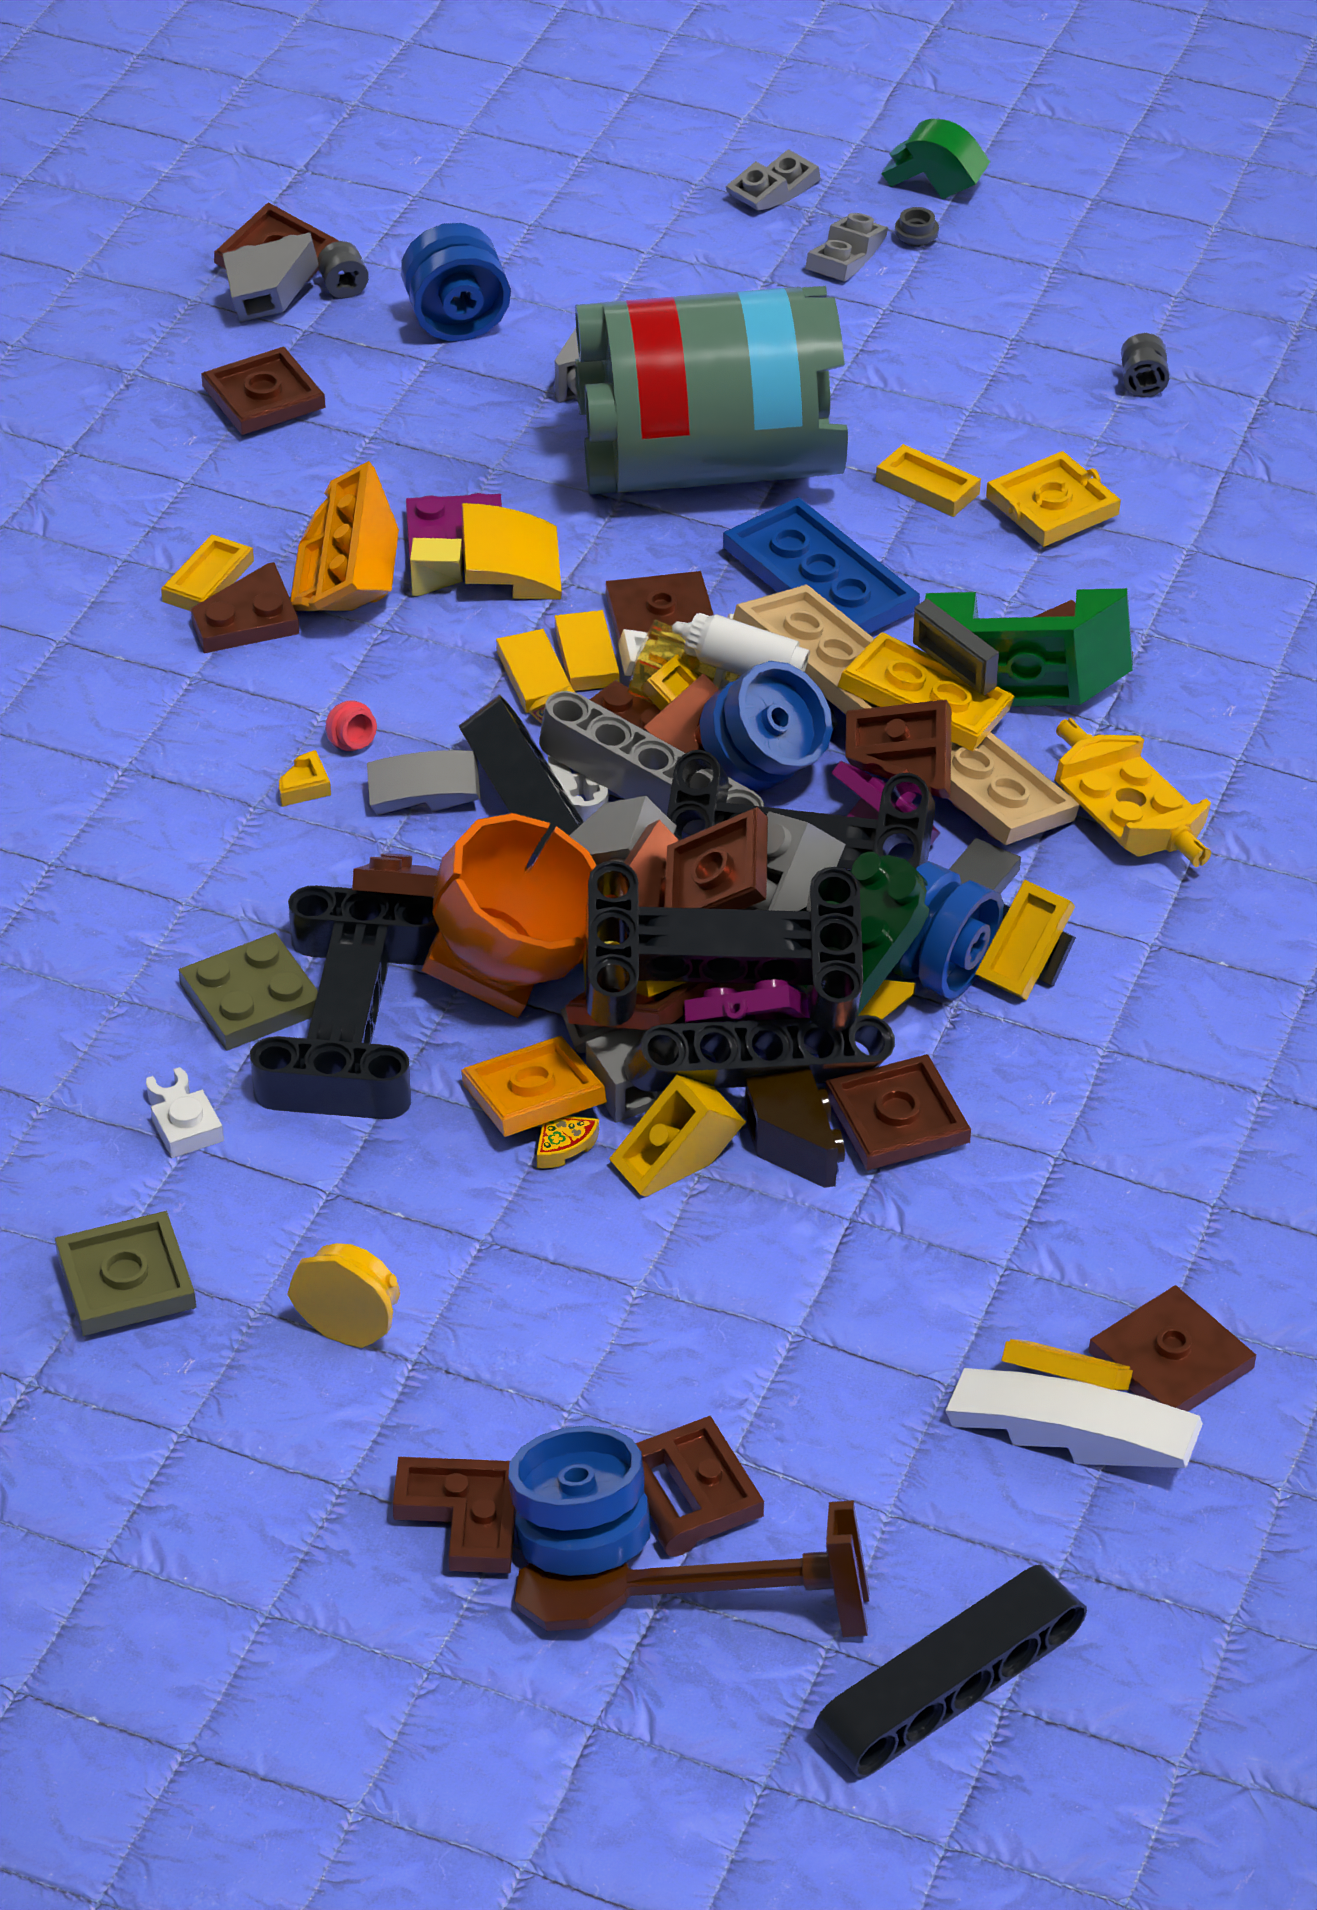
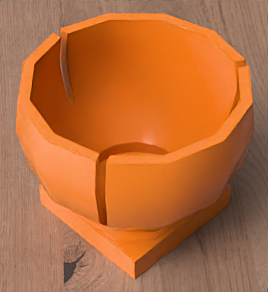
M510 813L476 820L442 857L434 883L433 915L439 928L421 971L518 1018L528 1002L534 984L564 977L586 955L588 881L591 871L597 865L586 848L556 826L533 864L527 868L528 861L548 830L550 823Z

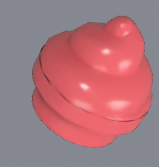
M349 700L336 705L329 712L325 730L328 739L334 746L344 751H356L368 746L372 742L376 734L377 723L371 710L365 704Z

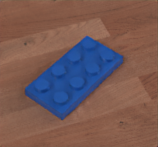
M800 497L723 532V548L777 593L808 585L868 634L913 613L915 606L920 604V594Z

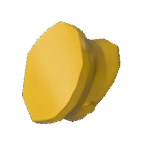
M334 1243L322 1246L313 1257L301 1258L292 1275L287 1295L298 1313L322 1335L346 1345L363 1348L376 1342L391 1329L393 1318L392 1305L398 1303L401 1292L396 1276L389 1271L380 1259L369 1251L355 1245Z

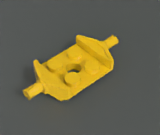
M1068 718V721L1064 719L1060 722L1056 733L1072 748L1059 760L1055 781L1124 849L1137 857L1162 850H1167L1168 852L1179 850L1194 867H1199V864L1202 866L1209 860L1211 850L1205 847L1197 837L1206 824L1211 802L1206 798L1192 805L1141 757L1144 739L1141 736H1093L1087 734L1072 718Z

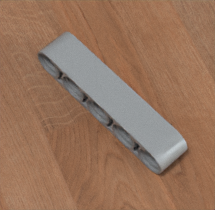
M561 691L549 696L545 704L539 737L541 749L550 757L625 799L647 796L667 816L674 769L677 761L685 753L580 694ZM701 769L695 772L690 780V788L702 789L708 786L713 778V770ZM728 777L727 803L764 807V802L759 795ZM700 819L692 820L685 825L683 832L690 836L705 829V821Z

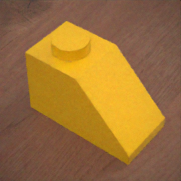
M677 1074L611 1155L609 1160L640 1195L647 1197L712 1164L746 1121L714 1086Z

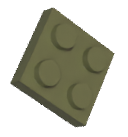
M276 932L178 969L180 985L226 1051L312 1018L318 990Z
M167 1211L55 1238L58 1259L83 1336L197 1308L195 1291Z

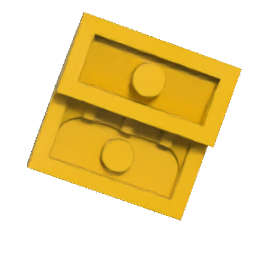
M462 503L461 518L465 584H512L513 599H561L557 526L544 519L514 509L484 504Z

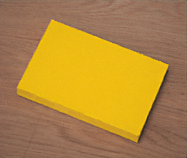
M880 633L842 672L837 686L879 707L947 699L952 709L951 742L972 752L1008 713L1014 699L1012 693L999 687L994 688L983 696L927 653L885 633Z

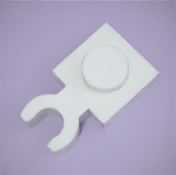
M180 1067L173 1069L175 1085L172 1087H160L153 1076L146 1078L148 1100L152 1105L150 1106L152 1122L171 1158L224 1141L223 1126L203 1089L190 1093L188 1075Z

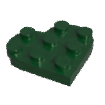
M875 852L861 854L849 871L856 877L860 887L863 987L857 1016L917 937L930 910L924 904L927 892L925 886H928L927 880L906 859L891 855L880 857ZM826 901L831 904H839L834 901ZM807 906L801 909L800 911H806ZM827 947L829 950L841 951L835 947ZM794 985L807 993V985ZM827 994L833 998H844L837 994Z

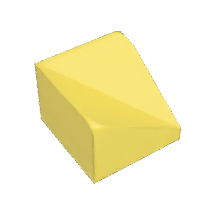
M413 538L410 558L412 596L424 595L463 581L462 539Z

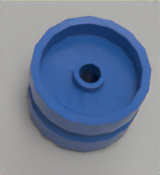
M464 223L438 225L424 231L413 240L402 257L401 278L420 326L433 337L446 341L473 339L487 333L498 324L509 307L510 285L491 239L477 227Z
M768 661L756 665L740 675L736 681L730 682L716 691L704 704L699 721L701 743L704 750L711 753L718 760L727 777L754 791H764L778 786L792 777L795 772L801 771L815 763L828 749L833 731L831 710L822 690L807 673L789 663Z
M928 861L918 866L916 870L928 883V886H925L927 892L924 904L930 909L929 915L921 931L891 972L910 980L919 976L922 987L946 998L954 999L963 994L977 979L978 976L975 973L1002 923L1004 902L1001 893L971 880L962 884L959 874Z
M565 1427L539 1435L522 1446L510 1461L508 1480L512 1504L516 1508L515 1525L518 1545L529 1563L546 1572L568 1576L597 1574L621 1566L639 1554L650 1539L651 1520L648 1498L644 1493L645 1475L642 1453L632 1438L614 1429L603 1427Z

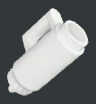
M697 613L692 622L685 624L676 622L672 625V631L680 635L685 641L684 652L697 657L701 663L717 668L713 683L718 689L731 682L725 680L727 671L742 675L752 667L768 661L789 663L805 672L810 650L799 647V641L717 614L708 616Z

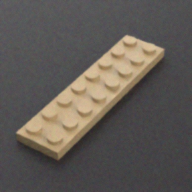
M803 585L737 604L733 620L800 642L799 647L810 650L805 673L822 690L824 697L844 714L849 710L879 707L837 687L842 672L874 638L810 586ZM991 732L973 752L951 742V794L948 799L952 801V804L957 809L965 812L986 829L992 838L1004 845H1008L1075 820L1080 805Z

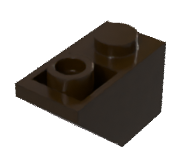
M811 1068L746 1078L744 1117L757 1156L824 1188L836 1186L837 1163L844 1162L845 1160L844 1142L839 1129L831 1130L829 1124L831 1121V1106L826 1089H817Z

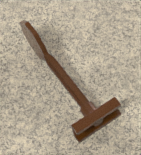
M854 1500L829 1502L825 1552L803 1553L802 1558L635 1570L629 1569L628 1563L625 1562L621 1566L597 1574L573 1576L546 1572L530 1563L519 1570L515 1604L518 1611L546 1631L587 1629L624 1605L630 1596L804 1585L806 1591L833 1589L842 1636L856 1637L867 1636L868 1634L864 1602H869L870 1592Z

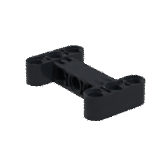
M691 750L683 754L676 763L667 817L676 825L674 835L678 840L682 839V831L685 825L692 820L700 819L705 821V829L758 807L766 816L769 811L808 822L846 844L837 867L844 868L847 871L852 869L853 863L861 854L875 852L880 857L887 856L890 850L899 843H908L914 846V853L908 862L915 869L928 862L935 816V801L925 781L918 775L899 773L888 780L882 791L877 820L727 803L729 779L718 760L711 753L703 750ZM701 769L713 770V778L708 786L702 789L690 788V780L695 772ZM916 792L922 795L921 803L915 810L905 813L896 810L897 800L902 794Z
M614 860L606 861L595 866L591 871L588 881L586 905V1008L591 1018L599 1024L617 1026L629 1021L636 1007L638 981L756 984L764 980H784L788 982V985H807L809 1016L819 1028L830 1032L844 1031L856 1021L863 987L860 887L856 877L846 869L828 867L814 875L811 880L806 911L639 907L638 878L635 871L629 865ZM605 895H615L619 898H609ZM826 901H834L839 904H831ZM614 941V942H618V943H620V944H618V945H610V944H606V943H604V942ZM827 947H835L841 951L829 950ZM614 988L620 990V992L612 993L603 989ZM827 994H837L844 998H833Z
M317 885L299 888L291 894L288 900L291 944L295 951L302 955L326 958L307 1038L267 1037L258 1041L252 1047L250 1061L254 1098L262 1107L278 1111L374 1119H393L408 1111L411 1105L409 1057L398 1047L371 1043L389 963L424 965L439 928L433 915V897L352 890V888Z

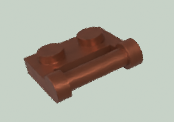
M711 1415L635 1443L642 1453L645 1475L644 1493L648 1498L649 1513L660 1530L657 1537L667 1555L674 1557L683 1555L690 1551L700 1540L764 1516L763 1498ZM661 1464L666 1465L694 1512L681 1517L678 1515L651 1469Z

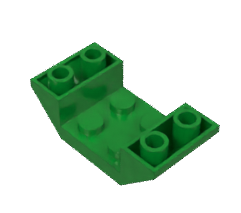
M1127 588L1077 589L1075 616L979 618L976 592L926 593L925 600L929 599L999 652L997 687L1014 695L1011 707L1081 705L1133 671Z

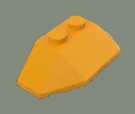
M369 461L329 482L324 492L327 498L314 512L299 542L291 593V602L295 611H352L368 602L374 603L381 600L392 590L399 528L375 467Z

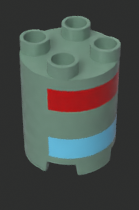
M826 286L789 287L575 305L576 336L579 359H575V378L579 414L586 415L588 437L584 439L589 494L626 493L843 474L847 461L848 428L847 425L829 424V370L844 367L845 361L836 301L834 297H826Z

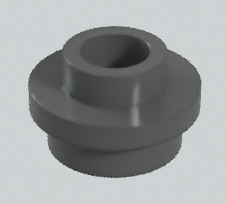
M922 207L905 209L901 212L900 218L895 223L896 236L910 246H924L935 240L939 233V224L935 220L934 213Z

